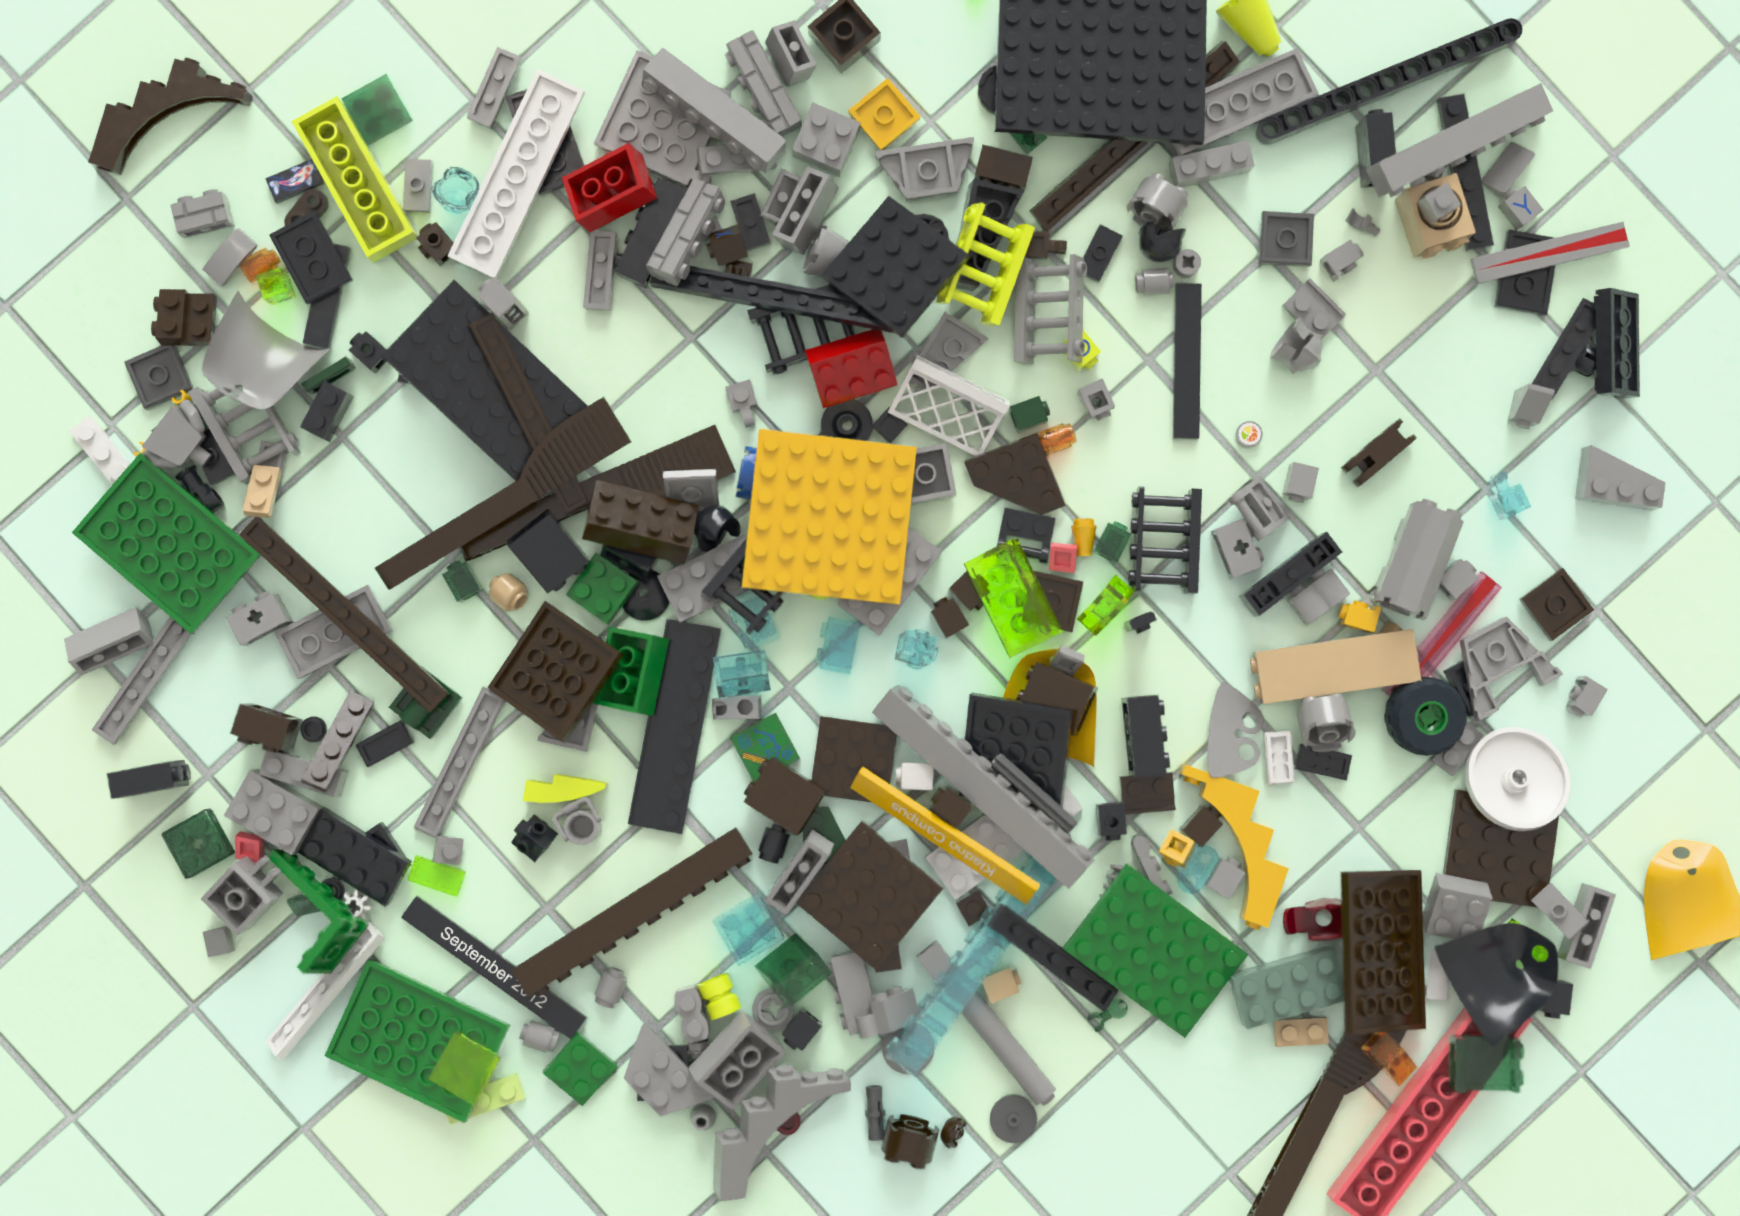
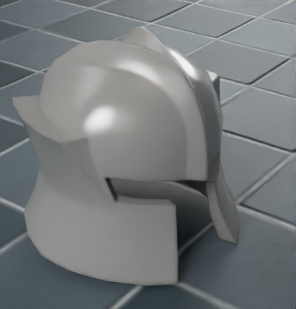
M1299 316L1276 343L1269 359L1283 362L1292 374H1295L1297 371L1313 369L1322 360V342L1320 339L1323 335L1309 330Z

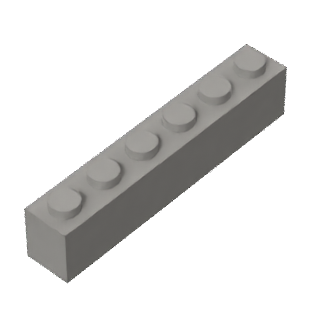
M662 47L644 67L643 81L649 90L660 93L670 106L681 109L690 121L701 124L706 128L710 136L722 140L731 152L742 155L754 169H760L766 174L785 152L786 139Z

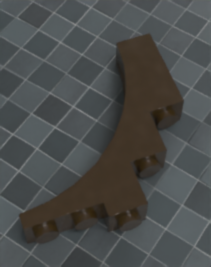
M185 57L183 61L174 58L166 85L156 80H150V83L140 81L132 107L117 102L116 106L106 103L88 163L97 169L122 175L128 158L139 141L155 125L170 115L186 108L206 103H235L250 106L253 96L246 90V86L231 82L228 85L221 83L222 80L218 77L206 75L207 72L199 66L200 62Z

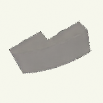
M237 228L219 246L202 270L220 286H225L239 266L246 264L258 244L240 228Z

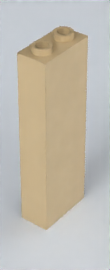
M1413 629L1253 652L1254 658H1250L1252 674H1257L1258 684H1254L1256 700L1260 699L1261 704L1421 681Z

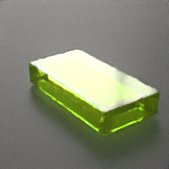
M415 855L407 880L458 897L467 871L443 863H434L431 859Z

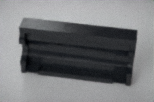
M1615 288L1596 290V295L1598 296H1594V309H1596L1595 391L1601 396L1614 395V398L1640 397L1639 294Z

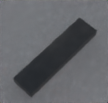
M334 244L347 267L351 248ZM343 287L311 303L303 338L304 344L321 348L331 347Z

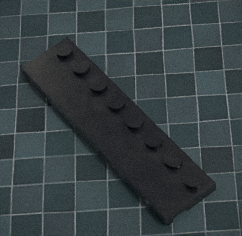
M666 619L663 638H668L669 643L654 715H648L628 819L629 825L683 834L720 640V628L688 622L680 624L677 620Z

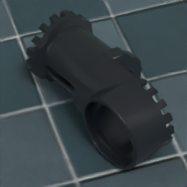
M196 465L185 468V472L181 470L175 477L177 481H181L186 490L195 498L199 496L201 502L203 501L202 504H206L210 511L215 513L225 506L216 490L210 487L208 483L202 481L196 472L198 469Z

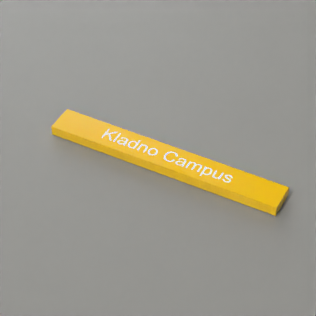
M862 767L850 787L851 789L1027 905L1039 888V883L866 768Z

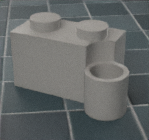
M895 986L886 989L887 992L872 995V1000L868 1002L871 1012L855 1017L860 1039L891 1033L921 1019L913 988L902 990V986Z

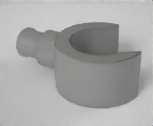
M1354 208L1351 209L1345 220L1350 226L1360 231L1372 233L1374 236L1380 233V229L1371 222L1373 218L1369 214L1364 218L1357 214Z

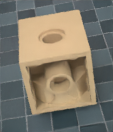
M1457 173L1428 181L1412 188H1406L1395 199L1413 258L1422 256L1423 260L1438 255L1437 252L1443 251L1445 248L1447 252L1457 250L1463 247V244L1468 243V238L1476 233ZM1447 182L1461 205L1452 213L1431 225L1417 202Z

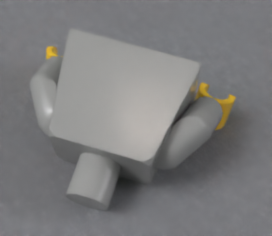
M180 390L182 393L181 400H177L174 397L171 399L179 407L171 406L146 441L139 442L143 447L141 453L154 466L159 468L174 469L178 466H185L190 459L203 467L212 456L200 447L207 437L203 433L205 426L198 410L192 403L191 396L183 390ZM134 451V455L137 456L139 452Z

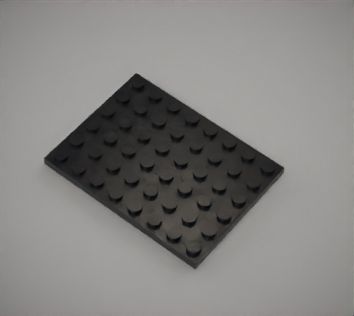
M999 0L994 132L1203 145L1205 132L1207 0Z

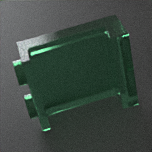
M1449 1035V1088L1456 1093H1467V1090L1520 1093V1086L1524 1085V1073L1520 1070V1059L1524 1058V1046L1520 1039L1514 1036H1506L1493 1047L1483 1035Z

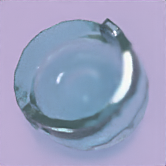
M450 166L444 171L443 178L433 184L432 193L440 206L447 212L465 214L469 212L480 189L479 181L468 170L457 166Z

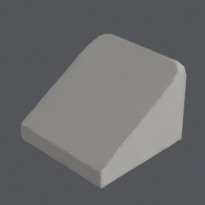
M227 926L202 932L208 957L235 951L231 932Z

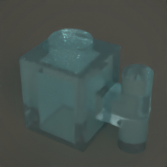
M1506 472L1496 473L1489 478V482L1495 485L1498 492L1489 496V499L1499 520L1509 518L1532 507L1520 483L1509 486Z

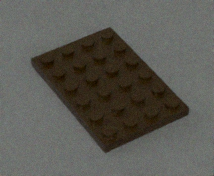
M1421 870L1340 872L1345 1034L1357 1035L1426 1029Z

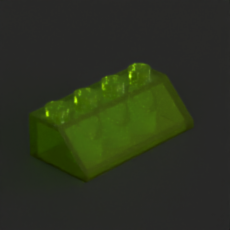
M1018 538L1007 540L963 563L1009 658L1064 633Z

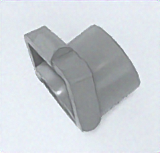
M588 797L571 801L561 807L562 810L553 815V822L565 842L570 840L575 844L584 845L595 840L601 832L602 819L593 802ZM586 803L591 809H581L577 811L578 809H580L581 806H583ZM568 816L563 829L559 819Z

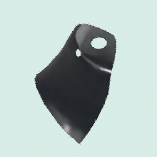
M1513 923L1495 925L1434 946L1438 959L1458 998L1478 1029L1493 1047L1543 1007L1557 985L1558 952L1555 944L1547 937L1524 925ZM1540 945L1546 948L1548 952L1546 961L1539 962L1534 959L1532 949L1535 946ZM1517 960H1520L1523 964L1522 969L1516 967Z

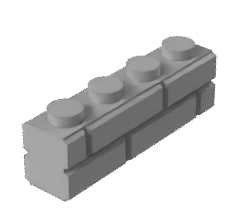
M750 30L740 37L727 42L726 48L728 52L724 55L730 67L736 66L740 75L736 76L743 90L748 88L752 96L749 98V102L755 113L761 112L764 118L762 122L782 137L802 127V119L754 30Z
M696 178L692 180L646 265L652 277L664 280L674 286H678L681 279L687 278L692 258H696L700 254L702 248L701 241L705 235L708 236L711 233L715 215L720 214L724 209L725 200L719 187L709 183L706 184L704 181Z

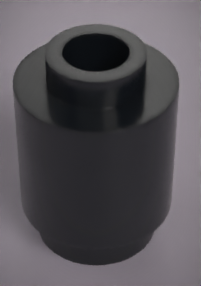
M773 823L771 828L765 827L758 848L760 852L758 858L775 864L779 863L780 858L783 859L790 838V834L786 833V829Z

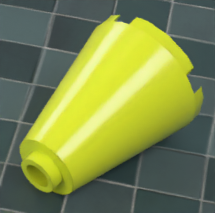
M1228 0L1215 10L1217 15L1259 56L1265 54L1266 57H1269L1280 49L1278 44L1281 42V38L1268 0Z

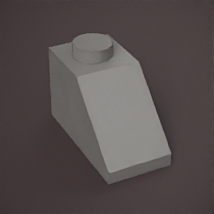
M1530 383L1516 389L1507 420L1515 422L1514 426L1523 429H1530L1531 426L1540 424L1555 390Z

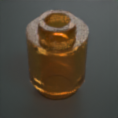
M264 247L244 259V263L240 265V268L250 283L254 281L260 282L280 269L278 264L281 263V260L274 249L268 250Z
M1061 423L1039 432V438L1047 456L1071 448L1072 444L1077 442L1070 423L1065 425Z

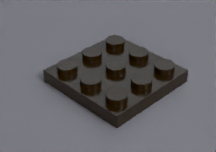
M820 716L811 780L827 790L825 796L871 802L850 787L862 767L890 784L897 735L886 725Z

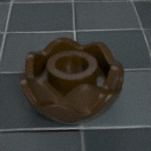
M962 1117L947 1119L942 1128L940 1138L948 1149L950 1147L956 1148L958 1146L957 1141L964 1135L963 1127L967 1123L962 1120Z

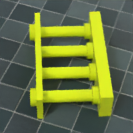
M977 203L972 204L966 209L963 216V221L965 222L956 245L967 253L970 249L998 262L999 266H1001L999 273L994 278L964 264L937 296L935 303L950 304L951 299H954L981 311L983 315L981 323L987 326H999L1035 227L1026 223L1016 225L1012 229L982 215L985 204ZM978 225L1008 238L1009 245L1007 251L1002 253L973 240ZM960 274L990 287L992 292L989 300L984 302L955 289Z

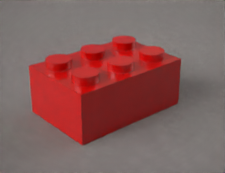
M630 143L562 177L575 220L590 233L657 199L644 157Z
M871 329L805 350L823 409L898 385L882 331Z

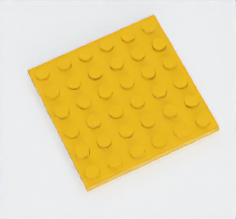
M759 429L742 588L900 605L917 447Z

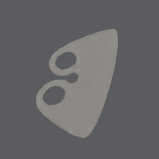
M1226 682L1220 684L1211 712L1207 750L1208 769L1211 777L1228 776L1249 769L1258 762L1260 757L1258 744L1248 737L1237 738L1235 731L1240 729L1245 734L1258 733L1263 727V714L1248 697ZM1252 712L1257 716L1258 724L1256 727L1248 728L1243 724L1242 718L1245 713ZM1242 744H1249L1253 747L1254 756L1252 759L1245 760L1239 755V747Z

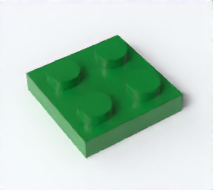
M595 553L588 562L587 568L579 575L566 595L600 620L610 625L639 582L601 557L600 554Z
M577 1032L543 1069V1074L583 1106L618 1066L617 1063L580 1032Z

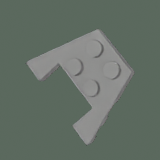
M1507 616L1459 640L1475 721H1480L1499 710L1487 685L1528 663L1539 686L1546 685L1563 675L1562 671L1558 667H1554L1547 660L1548 657L1542 651H1538L1529 642L1530 639Z

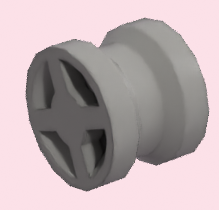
M1191 249L1179 252L1173 261V270L1181 278L1194 276L1201 266V257L1196 251Z

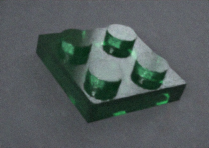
M387 74L341 98L368 146L413 121Z

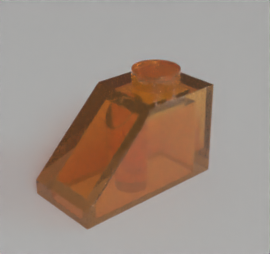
M1387 1032L1374 1033L1360 1048L1399 1087L1417 1068L1407 1052Z

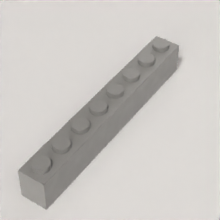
M1539 83L1366 168V171L1378 197L1389 193L1392 198L1404 192L1405 185L1410 184L1412 188L1426 181L1424 176L1429 173L1431 177L1445 172V165L1449 163L1451 167L1465 162V155L1469 153L1471 157L1487 151L1485 145L1489 143L1491 147L1507 141L1505 135L1509 133L1511 137L1525 132V125L1530 124L1532 128L1545 122L1544 116L1554 112L1542 84Z

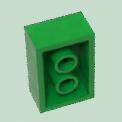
M609 627L606 642L624 654V656L602 687L593 704L653 716L669 639Z

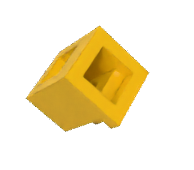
M1355 600L1353 604L1341 603L1337 615L1338 618H1341L1339 625L1367 633H1374L1382 607L1373 606L1368 609L1369 604Z
M1170 830L1159 850V854H1161V857L1164 858L1163 860L1173 867H1178L1179 865L1185 868L1194 851L1195 841Z

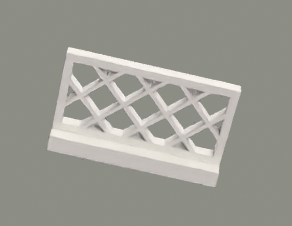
M916 354L888 413L977 456L984 453L998 424L1010 405L1009 400ZM913 373L924 378L926 388L912 392L909 381ZM928 381L934 383L935 385L929 386ZM906 387H907L909 393L903 395V393H904V391H905V389H906ZM940 387L946 389L950 399L935 404L931 390ZM928 391L932 405L918 409L914 396ZM951 392L958 395V397L953 398ZM911 398L914 411L903 413L896 409L900 400ZM962 399L970 401L973 411L958 415L954 402ZM951 403L955 417L941 421L937 407ZM974 404H976V405H978V406H980V407H982V408L976 409ZM934 409L938 422L930 425L923 423L919 413ZM988 410L996 414L992 424L981 426L978 413ZM916 414L917 419H915V418H913V417H911V416ZM975 415L979 428L964 432L960 419ZM957 420L961 434L955 436L945 434L943 424ZM939 426L941 431L935 429L934 427ZM989 429L985 436L983 431ZM978 432L981 433L983 442L979 450L968 445L966 436ZM963 438L964 443L957 439Z

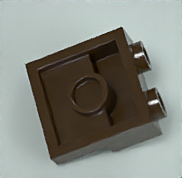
M159 289V296H155L153 299V308L157 312V321H152L151 323L152 336H155V339L161 346H209L215 329L216 295L188 293L186 289Z

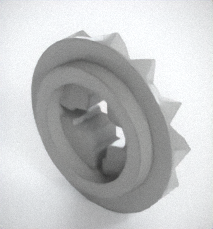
M765 989L754 999L752 1005L753 1017L765 1029L779 1030L785 1027L793 1017V1001L790 995L782 989ZM770 998L773 999L775 1005L784 1006L777 1010L776 1020H774L771 1012L762 1011L770 1006Z

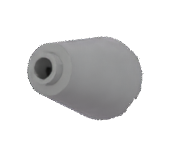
M824 224L819 226L814 235L819 238L815 239L809 247L803 269H805L803 273L807 275L822 277V273L850 242Z

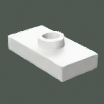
M1291 731L1263 732L1267 785L1295 783Z

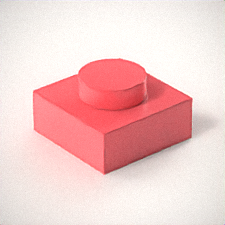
M1051 543L1049 570L1075 573L1078 545Z
M240 831L235 835V859L241 860L248 856L254 863H257L264 857V839L256 834Z

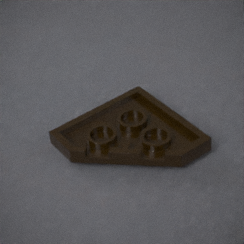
M1038 433L964 461L973 485L979 489L1040 515L1066 506V501Z

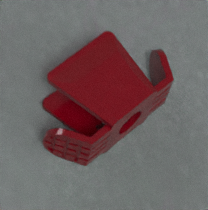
M1320 898L1305 902V906L1285 909L1283 914L1285 933L1293 935L1308 932V940L1314 942L1342 939L1341 900L1336 898ZM1322 909L1328 910L1332 916L1331 922L1325 926L1319 925L1315 919L1317 912Z

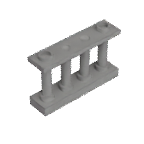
M1070 254L1069 265L1037 267L1035 261L1024 257L1016 279L1014 362L1022 365H1034L1036 355L1067 353L1068 360L1082 363V355L1085 353V343L1083 341L1084 277L1087 274V265L1084 258L1076 254ZM1069 275V291L1036 292V280L1038 277ZM1069 301L1068 317L1036 319L1035 306L1037 303ZM1068 327V343L1035 344L1034 342L1037 329Z
M236 385L235 388L237 389L242 385ZM196 387L188 392L239 482L248 484L254 465H260L286 449L295 456L300 454L297 448L300 445L297 437L292 431L288 432L274 406L265 409L269 418L235 437L229 434L226 428L229 426L228 423L254 408L241 403L224 414H218L213 405L216 404V400L225 395L217 388L209 392L208 390L205 391ZM224 388L226 392H232L231 390ZM273 427L276 428L282 438L281 441L250 459L247 457L243 458L239 451L242 449L241 446Z

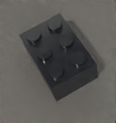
M1159 695L1121 698L1129 776L1143 777L1167 774L1166 768H1170V757L1168 752H1164V742L1168 741L1167 728L1162 726L1161 716L1165 715L1164 701L1159 699Z

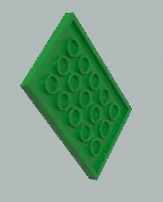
M143 453L137 455L71 532L193 635L261 557L239 534L166 472L154 466Z
M1127 863L1063 946L1065 951L1184 1038H1186L1230 980V976L1236 972L1248 956L1245 951Z
M368 959L324 1056L454 1119L466 1123L506 1037L510 1024L373 959Z

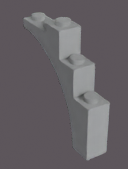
M779 1065L777 1068L768 1069L767 1097L755 1096L751 1099L741 1100L740 1129L727 1128L724 1131L715 1132L713 1189L720 1202L746 1198L748 1179L758 1154L766 1141L787 1119L815 1101L830 1095L851 1091V1080L843 1069L832 1068L824 1072L806 1071L802 1074H798L794 1066Z

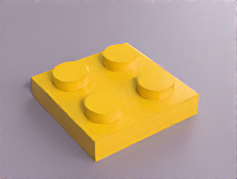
M889 78L885 79L848 110L849 115L854 120L860 122V128L879 151L886 149L921 120L920 115Z

